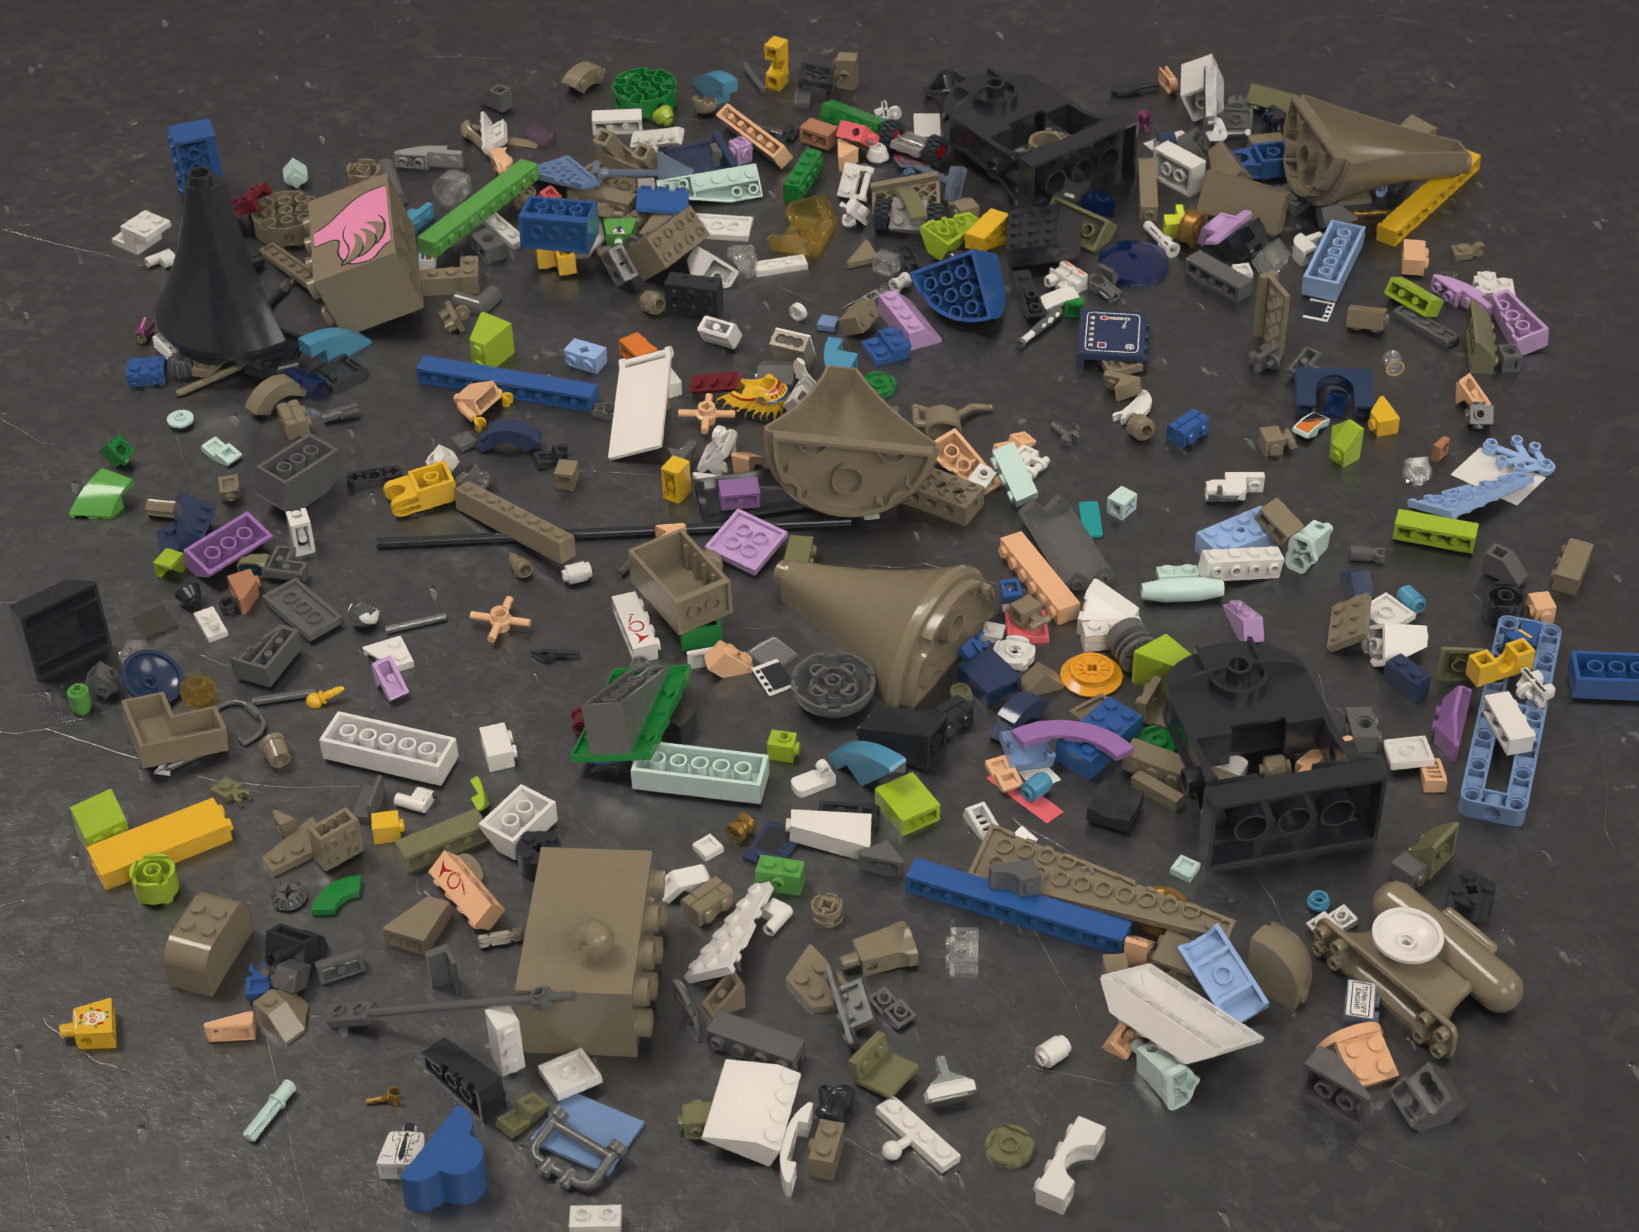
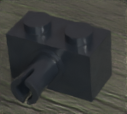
M282 923L266 931V964L275 967L277 964L289 959L310 965L317 961L319 936Z

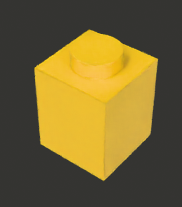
M398 810L371 813L375 845L392 843L401 839V832H405L404 819H399Z

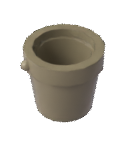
M271 733L260 741L259 750L273 768L284 767L290 762L291 755L287 746V740L282 733Z

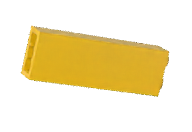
M210 798L86 848L90 863L106 891L131 881L129 869L132 863L136 860L139 862L146 854L163 853L171 861L173 860L174 863H177L232 841L231 831L234 828L229 818L225 819L226 815L222 805H217L214 798Z

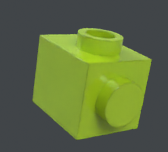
M771 730L767 743L769 760L793 763L795 755L800 753L801 746L800 742H797V733Z

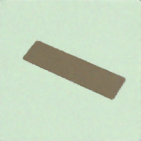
M508 137V142H506L508 145L535 149L541 143V141Z

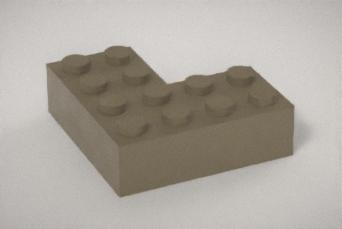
M164 692L121 700L123 721L142 768L175 763L180 760L198 758L199 756L212 753L217 754L229 750L227 729L216 706L173 715Z

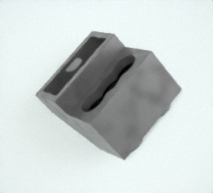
M1430 1062L1426 1063L1412 1077L1405 1075L1388 1090L1410 1127L1417 1131L1451 1122L1468 1107L1446 1071Z

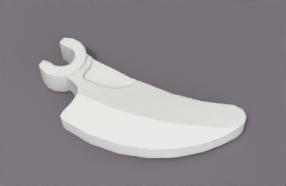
M1142 390L1126 408L1113 413V422L1121 420V425H1124L1135 414L1147 415L1152 407V398L1149 392Z

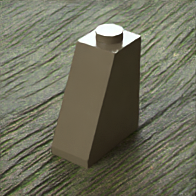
M426 897L384 926L385 944L425 956V951L432 949L451 919L449 902L441 898Z

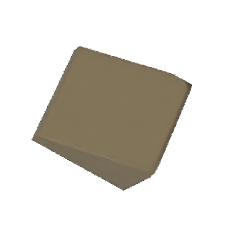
M273 810L272 816L275 828L284 840L297 829L296 820L285 813Z

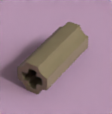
M148 499L145 507L146 515L175 519L173 507L176 501Z

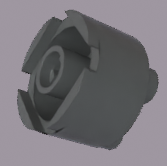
M1198 127L1178 136L1177 146L1204 160L1209 159L1208 150L1211 142L1202 129L1198 130Z

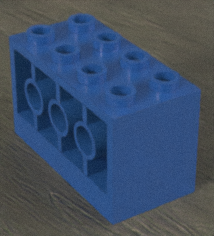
M209 118L169 126L170 133H167V137L171 147L170 152L173 158V167L176 172V182L180 195L185 197V181L189 178L188 172L195 167H207L223 179L216 137Z
M529 196L518 216L520 248L589 254L599 234L598 203L594 201Z

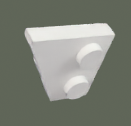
M401 636L363 647L364 655H371L376 661L391 655L399 672L414 667V661Z

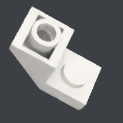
M700 864L673 870L665 876V894L662 901L669 904L684 890L691 893L711 878L705 866Z

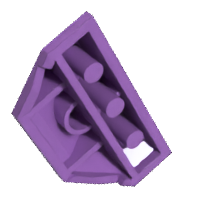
M1461 685L1457 686L1443 698L1441 706H1437L1434 718L1438 719V721L1433 720L1431 733H1435L1434 743L1453 762L1457 760L1472 689Z

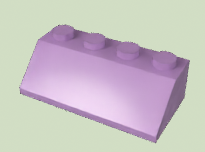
M895 290L878 295L880 315L889 327L895 326L897 330H902L904 339H909L912 348L910 351L942 342V338L911 300Z

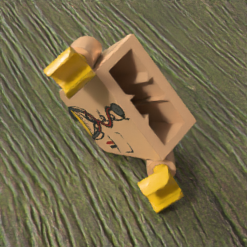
M494 381L469 384L460 393L454 395V402L457 404V409L470 422L473 421L475 423V430L481 432V426L486 428V420L483 417L477 418V416L483 414L499 398H502V405L504 407H510V403H513V395L509 392L502 393L503 390L496 387Z

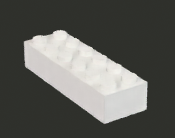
M340 711L336 713L319 739L323 759L440 786L459 757L457 742L454 737Z

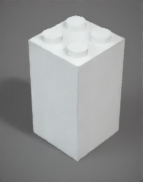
M1213 54L1181 65L1180 96L1192 122L1204 118L1203 68L1205 65L1217 66V114L1224 111V79Z

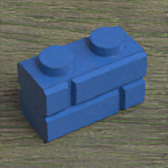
M1193 408L1167 425L1166 438L1180 448H1184L1209 432L1210 419Z

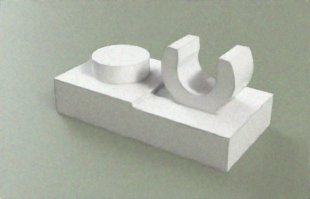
M213 606L194 613V618L209 643L228 636V631Z

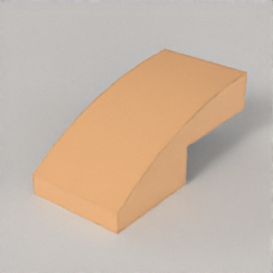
M1025 431L1010 434L1009 441L994 444L992 451L1011 442L1015 443L1017 449L1023 444L1031 448L1036 444V440Z
M1005 755L985 761L984 766L1003 793L1020 788L1023 782L1016 768L1009 767Z

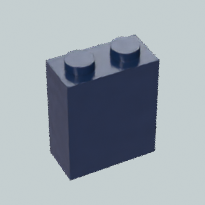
M992 648L957 664V680L969 685L972 694L986 708L1021 692L1022 676Z

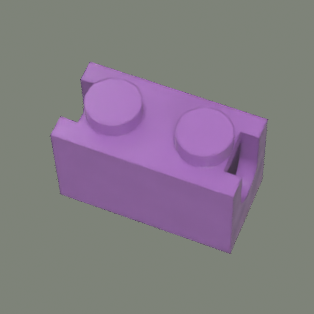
M757 477L718 480L721 511L760 507V490Z

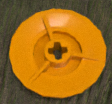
M1088 652L1068 659L1062 665L1060 678L1069 691L1079 696L1093 698L1101 693L1106 696L1115 692L1122 683L1123 674L1120 666L1114 660L1100 653Z

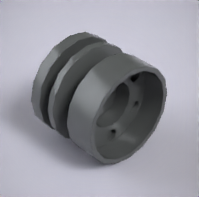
M1129 617L1119 621L1109 630L1105 643L1123 670L1132 673L1134 650L1155 640V638L1142 620Z

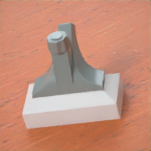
M938 1056L935 1058L937 1068H935L936 1079L928 1085L929 1087L924 1093L925 1103L930 1104L971 1095L976 1090L975 1082L973 1079L966 1078V1076L949 1071L946 1057Z

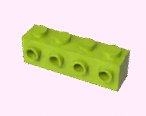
M1398 509L1392 539L1473 554L1479 524Z

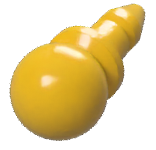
M334 687L332 690L330 689L325 692L320 690L318 693H311L306 698V704L312 709L319 708L322 704H327V699L339 695L344 690V687Z

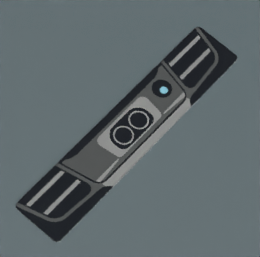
M889 280L841 306V308L848 311L857 301L875 300L879 294L891 291Z

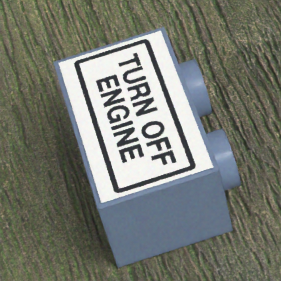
M1348 979L1342 1029L1364 1022L1378 1023L1379 1012L1375 1011V1007L1379 1008L1380 994L1376 993L1377 983Z

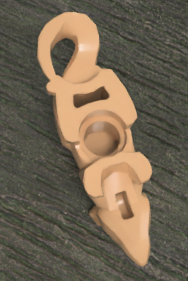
M493 147L489 151L491 164H494L493 169L499 175L513 165L512 157L506 153L507 147Z

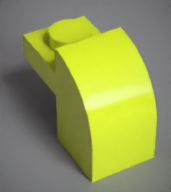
M1183 204L1176 205L1175 214L1164 215L1163 234L1170 236L1172 239H1177L1178 226L1186 212L1183 209Z

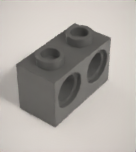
M622 243L607 250L600 256L616 287L631 281L639 275Z

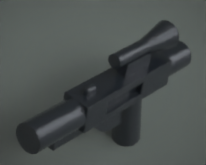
M788 123L783 132L770 129L769 135L774 136L777 141L786 147L788 140L790 139L793 142L800 130L794 128L792 133L794 125Z

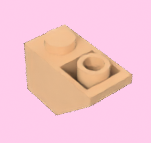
M719 640L704 655L708 670L722 678L753 672L751 669L754 668L751 656L747 652L739 651L730 643L727 644Z

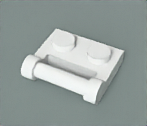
M845 162L837 196L848 199L853 197L857 201L866 202V194L874 168ZM865 172L860 194H856L861 173Z

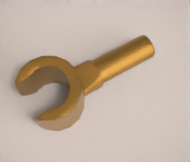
M391 1086L387 1089V1094L366 1098V1103L387 1102L389 1105L395 1106L400 1101V1088L398 1086Z

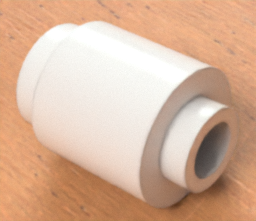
M584 561L565 565L564 570H561L563 581L572 585L591 578L592 569L589 562L584 563Z
M1053 1036L1036 1047L1035 1059L1039 1065L1050 1068L1068 1056L1071 1051V1045L1065 1036Z

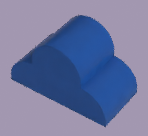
M459 1105L454 1108L401 1174L400 1181L406 1208L424 1212L437 1208L444 1201L455 1205H466L477 1201L486 1192L488 1176L484 1151L480 1141L475 1138L472 1117L465 1108Z

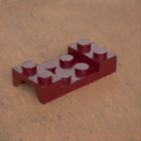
M265 181L259 184L257 182L253 183L249 187L250 190L240 198L234 197L231 199L237 218L257 212L259 210L257 200L273 193Z

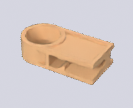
M1165 66L1164 71L1159 67V83L1168 94L1177 93L1179 89L1177 78L1167 66Z

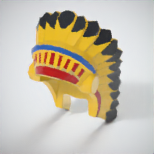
M767 374L764 378L741 379L739 389L742 392L741 394L732 391L717 398L715 404L718 407H723L724 410H735V413L747 419L753 418L755 421L760 420L763 423L772 422L788 411L783 407V404L790 393L785 383L775 378L772 374Z

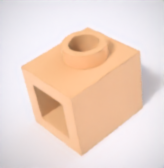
M1549 592L1528 593L1525 607L1527 617H1530L1531 620L1554 623L1557 607Z

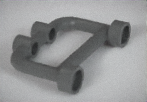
M553 1105L548 1112L550 1119L532 1141L529 1154L531 1159L539 1165L537 1171L546 1178H549L551 1174L559 1177L557 1183L564 1189L569 1190L572 1185L579 1189L595 1187L617 1158L623 1159L629 1150L616 1139H612L606 1148L564 1124L570 1117L569 1114L560 1106ZM554 1129L604 1158L590 1178L581 1179L571 1170L562 1168L551 1158L544 1157L539 1153L540 1147Z

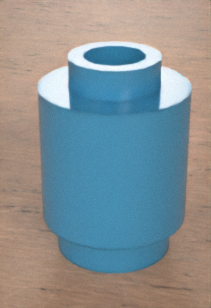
M1411 585L1402 586L1397 591L1396 600L1414 613L1419 614L1425 609L1426 602L1424 597Z
M1045 772L1034 774L1021 784L1022 797L1030 802L1037 801L1050 791L1053 785L1051 777Z

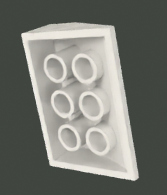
M726 1059L701 1139L770 1167L780 1152L801 1073L778 1064Z

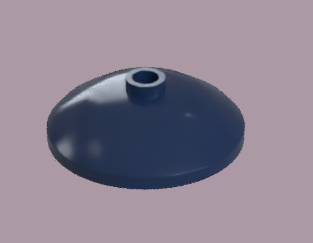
M140 650L134 652L125 660L121 668L122 684L133 698L164 692L168 703H171L180 695L184 686V676L180 666L173 658L160 651Z

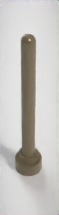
M234 364L212 374L209 378L200 379L178 389L176 395L179 397L244 369L245 366Z

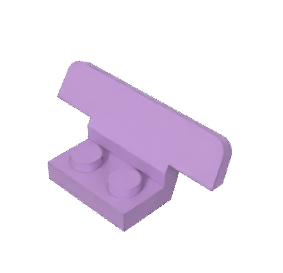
M1243 210L1236 216L1221 212L1202 227L1197 243L1202 247L1205 244H1219L1252 217V211Z

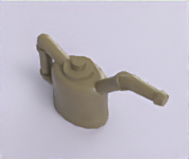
M968 403L957 411L955 408L943 404L930 408L913 404L910 409L912 424L915 427L925 428V433L935 440L954 428L962 434L960 423L962 416L973 411H991L993 405ZM919 413L924 414V420L920 419Z

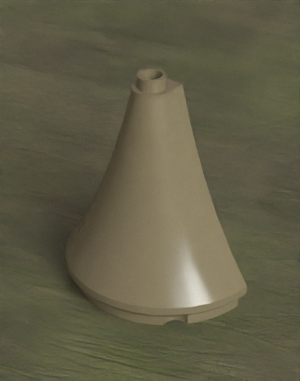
M1301 95L1300 97L1291 96L1283 134V141L1285 142L1284 170L1291 189L1312 206L1325 207L1366 191L1398 183L1429 178L1457 177L1461 173L1467 174L1471 169L1472 156L1459 140L1389 123L1308 95Z
M826 365L819 380L802 400L782 416L765 425L763 434L768 466L782 489L795 501L807 508L837 517L874 515L902 503L913 495L926 481L933 470L940 450V444L919 431L888 405L866 381L858 368Z
M793 559L790 562L781 560L773 573V581L780 584L781 601L803 615L842 651L855 654L870 664L875 673V690L888 707L898 708L900 705L914 709L960 657L956 649L968 638L982 632L986 621L990 622L998 614V600L994 588L986 583L983 574L978 569L969 565L929 569L886 570L831 566Z

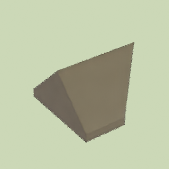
M735 971L734 974L723 976L702 1002L712 1019L718 1010L730 1014L745 1007L744 984Z

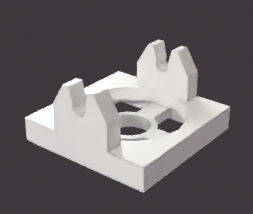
M733 429L706 446L697 466V470L700 473L708 469L715 475H722L723 472L727 473V463L723 460L731 455V451L736 452L737 450L734 442L737 433Z

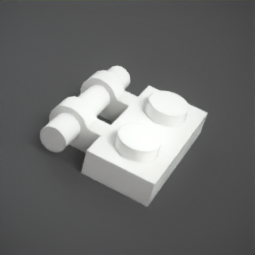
M1024 444L1018 448L1019 454L1033 480L1039 471H1043L1047 467L1050 459L1047 456L1040 458L1039 451Z

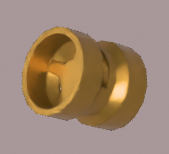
M742 812L735 818V822L732 821L725 827V832L733 842L741 843L745 840L747 834H751L756 829V823L750 815Z

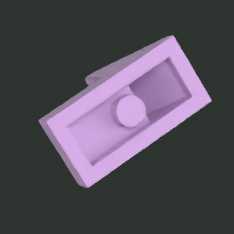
M391 655L371 664L377 688L382 687L389 702L409 693Z

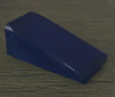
M296 367L284 370L287 375L311 394L320 392L327 382L323 378Z

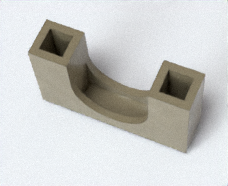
M604 128L599 130L593 140V143L603 153L643 169L658 168L657 152L651 146L639 142L633 151L623 144L614 132ZM649 176L650 178H655V180H658V176Z

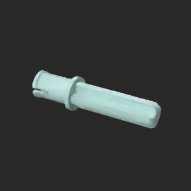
M287 1079L283 1080L276 1092L269 1095V1101L243 1133V1136L249 1142L256 1141L278 1111L285 1108V1102L296 1091V1086L293 1082Z

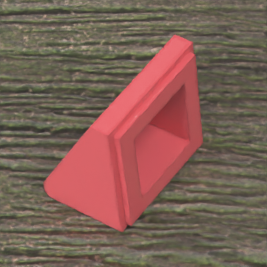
M552 185L538 194L539 197L562 198Z

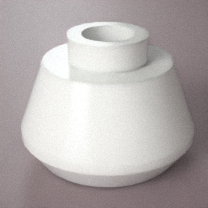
M878 142L870 146L866 158L873 164H882L889 159V153L885 145Z

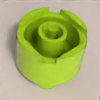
M163 853L146 854L139 862L137 860L133 862L129 869L131 884L138 903L156 905L161 903L169 904L173 901V897L179 890L180 883L175 863Z

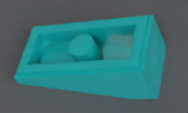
M1079 502L1078 516L1091 538H1103L1098 502Z

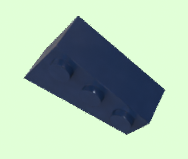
M179 492L173 507V514H175L174 524L177 527V547L179 550L184 551L185 548L205 537L217 506L208 501H202Z

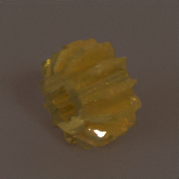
M193 673V676H185V680L181 681L180 696L186 705L192 704L195 707L200 704L203 707L204 703H211V699L215 698L216 684L210 675L204 676L203 673L195 675Z

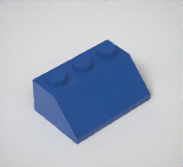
M641 185V188L637 189L636 212L676 214L689 206V191L685 187H676L675 190H669L668 186H658V189H651L650 185Z

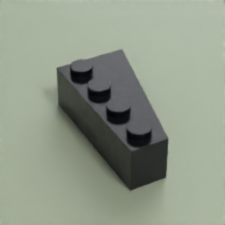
M443 1037L421 1053L424 1069L483 1124L506 1108V1092L503 1088L502 1076L459 1048L455 1043Z

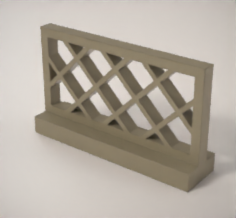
M938 171L872 182V216H874L876 198L891 199L893 201V197L889 193L890 188L911 186L919 196L923 193L928 195L923 200L929 201L933 198L936 200L933 203H941V181Z
M1275 270L1259 274L1253 336L1255 338L1262 337L1270 346L1276 343L1280 344L1281 348L1278 354L1282 357L1284 355L1290 295L1278 282L1279 274Z

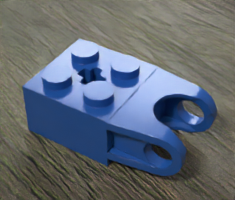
M1284 141L1253 143L1252 147L1233 151L1235 155L1241 156L1239 160L1253 179L1286 177L1283 164L1285 153Z

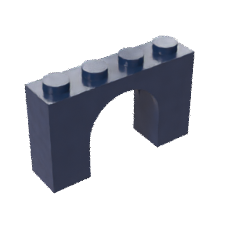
M1296 367L1294 376L1295 415L1306 416L1315 412L1316 392L1322 387L1333 385L1341 387L1349 393L1352 400V417L1370 418L1371 410L1374 407L1372 369Z

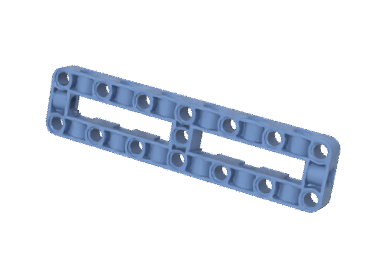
M1510 615L1500 617L1491 654L1497 658L1503 653L1502 645L1505 633L1508 631L1516 633L1523 628L1525 622L1535 621L1541 625L1542 630L1539 634V643L1533 647L1536 653L1532 672L1539 670L1543 674L1544 680L1542 685L1552 684L1562 634L1561 628L1555 624ZM1507 677L1484 685L1460 792L1458 811L1467 817L1517 827L1521 826L1525 821L1549 699L1546 701L1545 707L1540 709L1528 698H1526L1525 704L1518 703V708L1526 716L1528 725L1536 734L1532 751L1515 754L1507 793L1485 789L1496 736L1481 710L1484 695L1506 691Z

